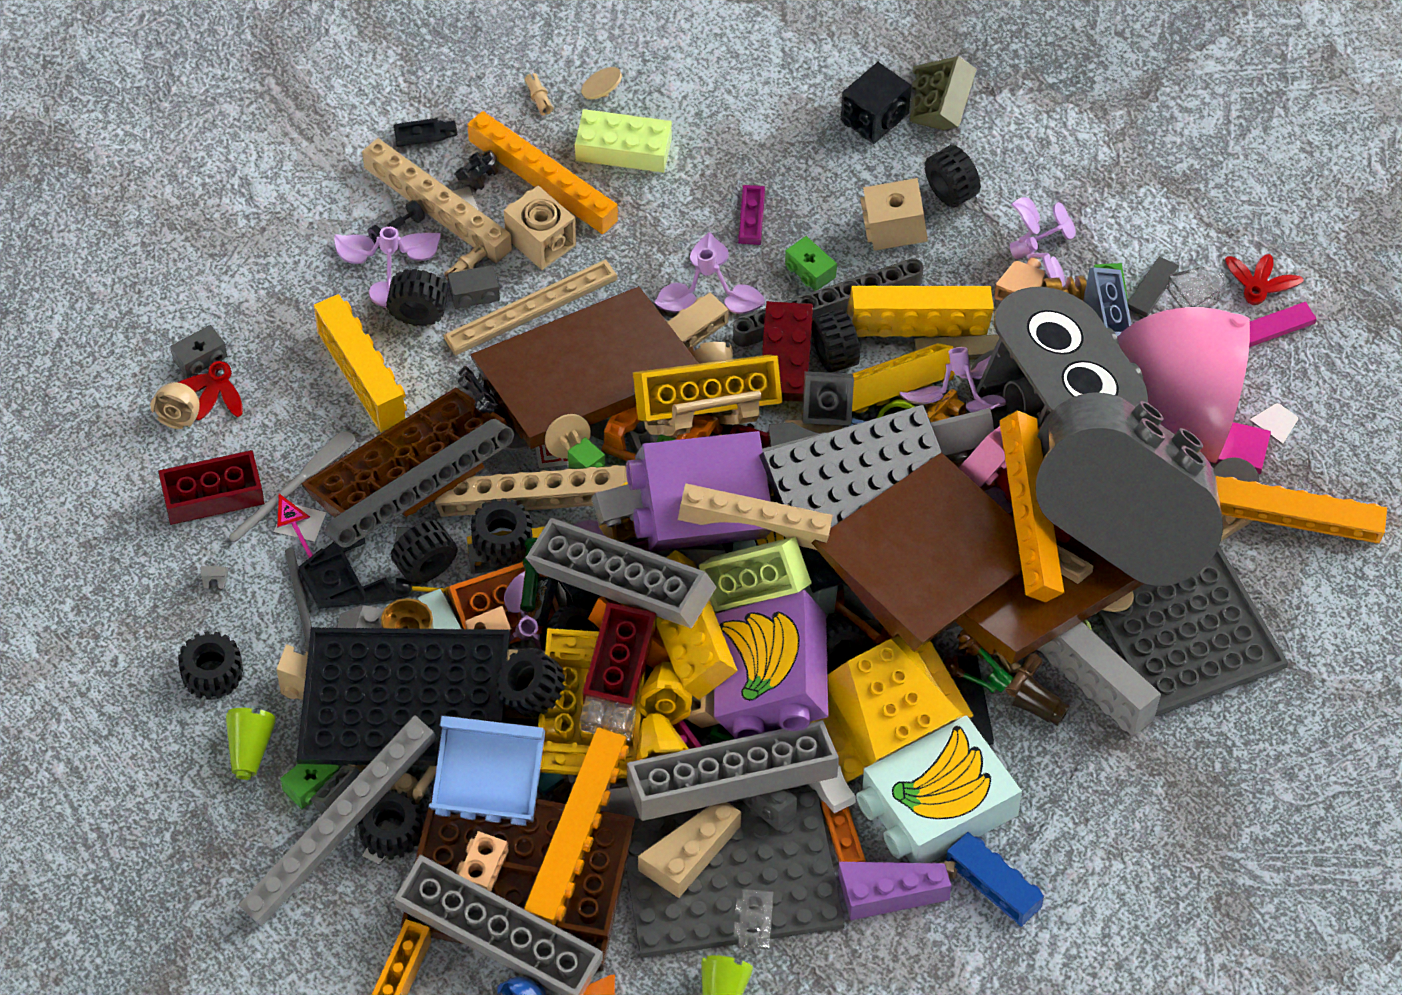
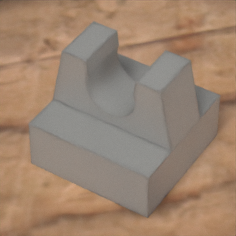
M201 566L203 587L210 589L211 580L216 579L218 581V589H225L228 567Z

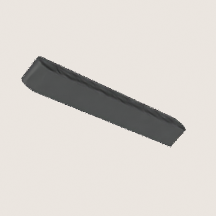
M907 259L785 302L813 304V317L839 309L847 312L852 286H920L923 281L924 266L918 259ZM766 308L735 319L733 323V342L736 345L746 347L763 341Z
M497 419L487 421L333 518L325 528L327 537L341 547L351 546L510 445L514 438L513 430Z

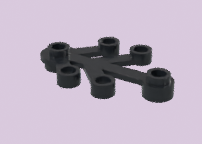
M464 366L458 372L461 377L457 381L465 390L470 389L475 396V407L483 414L494 412L505 419L507 415L496 397L490 394V388L481 373L476 378L472 370Z

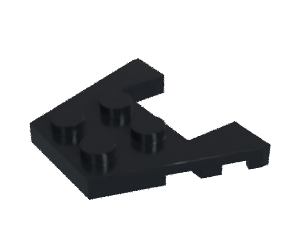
M365 537L349 547H341L333 541L325 549L321 548L299 566V572L318 609L395 599V594L386 577L362 586L344 553L366 544Z

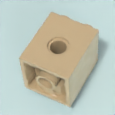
M918 178L863 187L865 197H860L864 224L867 241L873 243L874 251L928 242Z
M540 186L527 191L523 197L514 203H510L504 210L505 230L511 233V244L541 270L576 246L575 217Z

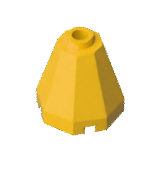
M661 662L654 667L641 690L639 712L645 717L652 713L662 714L672 725H675L690 716L692 693L682 688V684L676 676L671 662Z
M652 713L646 716L640 725L635 761L689 749L665 716Z

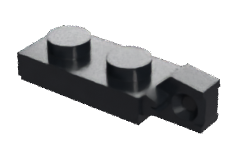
M431 118L393 125L397 147L441 141L457 136L455 120L444 122L443 120H438V118Z

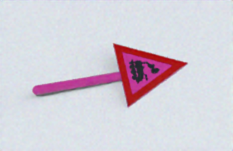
M279 494L277 528L292 524L310 558L313 554L296 523L308 519L310 516Z

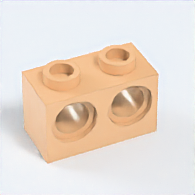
M478 831L475 839H470L466 853H468L465 862H460L456 874L491 892L508 853L507 841ZM484 848L492 849V852L488 855L480 854V851ZM473 871L482 872V875L477 878L470 876Z

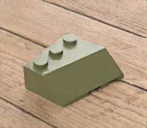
M960 56L913 66L916 80L912 82V89L915 90V95L911 99L910 121L939 130L959 127L977 69Z

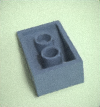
M1090 268L1084 302L1097 313L1106 328H1111L1118 336L1132 325L1121 270Z

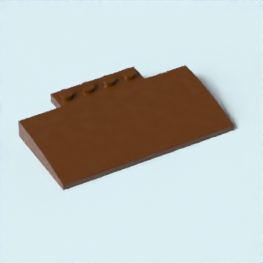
M455 387L301 484L303 489L335 518L487 421L497 419L506 426L507 423L505 419L494 412L491 414L487 412L485 414L481 413L474 405L475 400ZM483 462L401 514L408 517L416 513L420 508L435 501L447 491L454 489L464 480L473 477L477 472L485 468Z

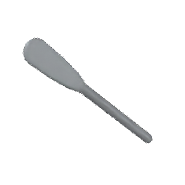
M348 431L336 434L305 465L300 474L230 534V541H238L278 505L279 494L287 498L306 479L320 472L351 448L356 440L355 435Z

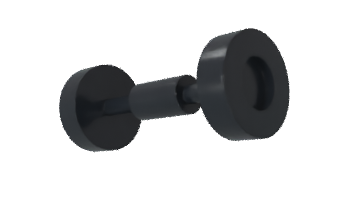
M411 200L405 205L408 214L403 217H397L388 223L387 227L397 229L404 225L405 221L410 217L416 223H419L425 219V214L416 201ZM372 225L367 231L370 239L375 244L376 238L380 237L381 229L377 225Z

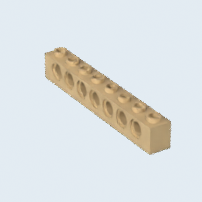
M377 138L362 151L364 168L407 200L416 201L425 213L473 248L476 245H480L481 248L483 247L487 253L486 257L495 264L512 251L511 233L381 139Z
M612 465L599 468L588 467L586 469L543 470L532 473L519 472L506 475L473 476L458 484L454 489L439 496L435 500V505L441 517L473 515L477 508L482 509L483 503L487 502L489 504L492 499L501 501V498H507V502H511V500L517 501V506L522 504L525 507V511L593 506L591 497L595 493L620 487L627 482L626 467Z

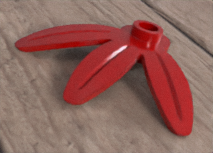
M1270 254L1264 255L1258 261L1254 276L1239 259L1232 256L1225 258L1230 272L1245 286L1244 297L1251 305L1261 304L1266 299L1267 293L1288 290L1300 285L1304 281L1299 275H1281L1268 281L1274 264L1273 256Z
M216 361L211 364L208 373L192 376L178 382L189 386L194 392L205 388L199 398L200 409L195 420L203 419L212 410L220 391L228 410L235 417H240L243 414L242 400L234 385L229 381L232 370L226 362ZM218 371H224L223 375L217 376Z

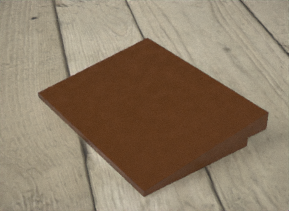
M639 286L471 354V359L520 438L525 439L530 449L545 444L547 429L553 421L563 415H579L589 425H592L635 407L636 397L633 372L699 364Z
M942 452L832 527L827 543L819 540H813L812 545L894 638L899 634L914 652L1022 573L1014 518Z
M1012 511V512L1009 513V515H1010L1012 518H1014V514H1013V511ZM1071 537L1067 543L1056 540L1057 545L1093 565V572L1078 584L1062 575L1064 593L1048 602H1043L1026 595L1023 573H1021L957 620L956 623L991 655L998 652L1012 665L1145 583L1134 579L1074 537Z
M536 799L533 822H527L526 826L511 824L510 819L502 818L501 823L486 821L485 816L477 815L475 820L460 818V813L452 812L449 817L435 815V810L429 808L415 863L418 857L422 855L456 873L460 862H465L468 853H466L470 839H475L478 831L507 841L508 853L491 892L524 910L566 804ZM600 811V814H602L601 823L598 829L594 828L590 836L593 837L589 852L584 851L581 859L584 860L580 875L575 874L572 882L575 883L574 891L571 898L566 897L563 904L566 907L561 922L557 921L555 927L602 951L603 960L597 970L604 971L635 817ZM484 848L480 851V854L488 855L492 852V849ZM473 871L470 876L477 878L482 875V872ZM404 912L401 929L407 919L430 927L431 938L463 944Z

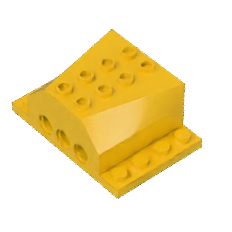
M547 628L545 654L557 661L563 668L564 672L562 674L565 675V681L563 682L565 688L560 693L562 695L560 700L557 699L555 702L556 705L552 709L549 708L546 714L540 713L538 727L545 730L540 773L578 775L597 727L626 736V746L629 747V751L625 761L621 760L618 769H620V774L618 778H627V763L633 762L636 759L640 725L643 720V714L639 711L641 690L646 683V667L632 716L583 705L582 692L599 632Z
M899 636L891 638L858 655L827 675L828 717L811 721L810 723L823 720L839 757L838 764L841 766L843 777L846 783H849L862 776L864 768L966 715L970 719L973 714L931 641L914 652Z

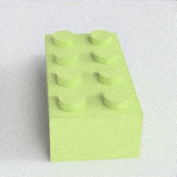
M583 109L575 141V161L664 173L672 140V121Z
M796 536L713 556L699 565L700 570L705 571L717 587L710 597L715 612L798 593L812 584Z

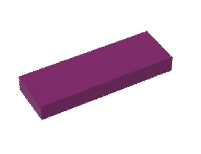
M743 185L738 244L761 245L765 186Z

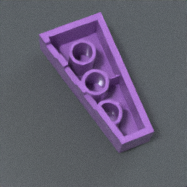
M839 862L838 879L850 921L950 900L951 883L945 863Z

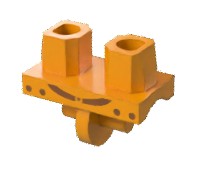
M953 389L944 395L942 399L924 404L930 423L950 418L951 415L959 416L966 413L965 403L958 399L957 391Z

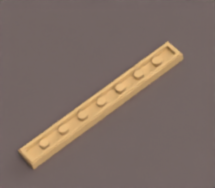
M605 259L444 334V340L456 356L616 281L617 274Z

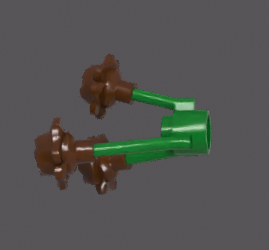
M962 629L957 636L959 639L958 648H966L965 656L978 655L992 666L994 670L987 678L991 682L987 683L965 673L966 670L959 667V662H957L958 656L956 655L953 658H945L943 661L952 678L958 677L970 680L987 688L992 693L996 689L1002 693L1013 677L990 657L986 649Z

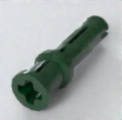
M533 537L525 540V546L527 547L526 556L538 538ZM525 557L523 558L525 576L520 609L525 612H533V610H536L539 573Z

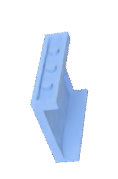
M442 716L440 724L442 734L432 804L429 803V808L435 810V815L449 817L451 812L460 813V818L472 820L476 819V815L485 816L486 821L501 823V818L510 819L511 824L526 826L527 822H533L545 730L541 727Z

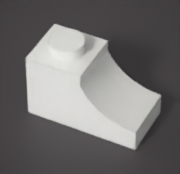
M839 764L837 778L808 784L813 790L817 791L818 796L834 813L856 803L855 795L848 787Z

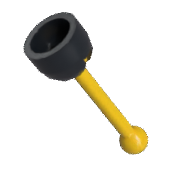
M396 578L395 597H407L412 591L432 592L437 589H441L447 596L448 593L446 588L412 586L406 579Z

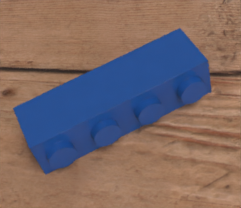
M967 832L947 851L946 861L955 862L954 868L957 869V873L1021 927L1042 908L1044 895L1039 887L1027 882L1020 871L1008 866L1001 855L989 850L979 837H974L971 833Z

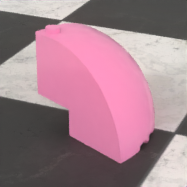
M1186 307L1158 312L1135 322L1118 335L1117 338L1120 348L1129 361L1137 364L1142 372L1143 381L1148 393V403L1162 414L1164 418L1161 422L1162 426L1174 434L1180 428H1184L1194 434L1203 444L1200 452L1209 462L1216 464L1232 426L1244 383L1249 353V318L1218 309Z

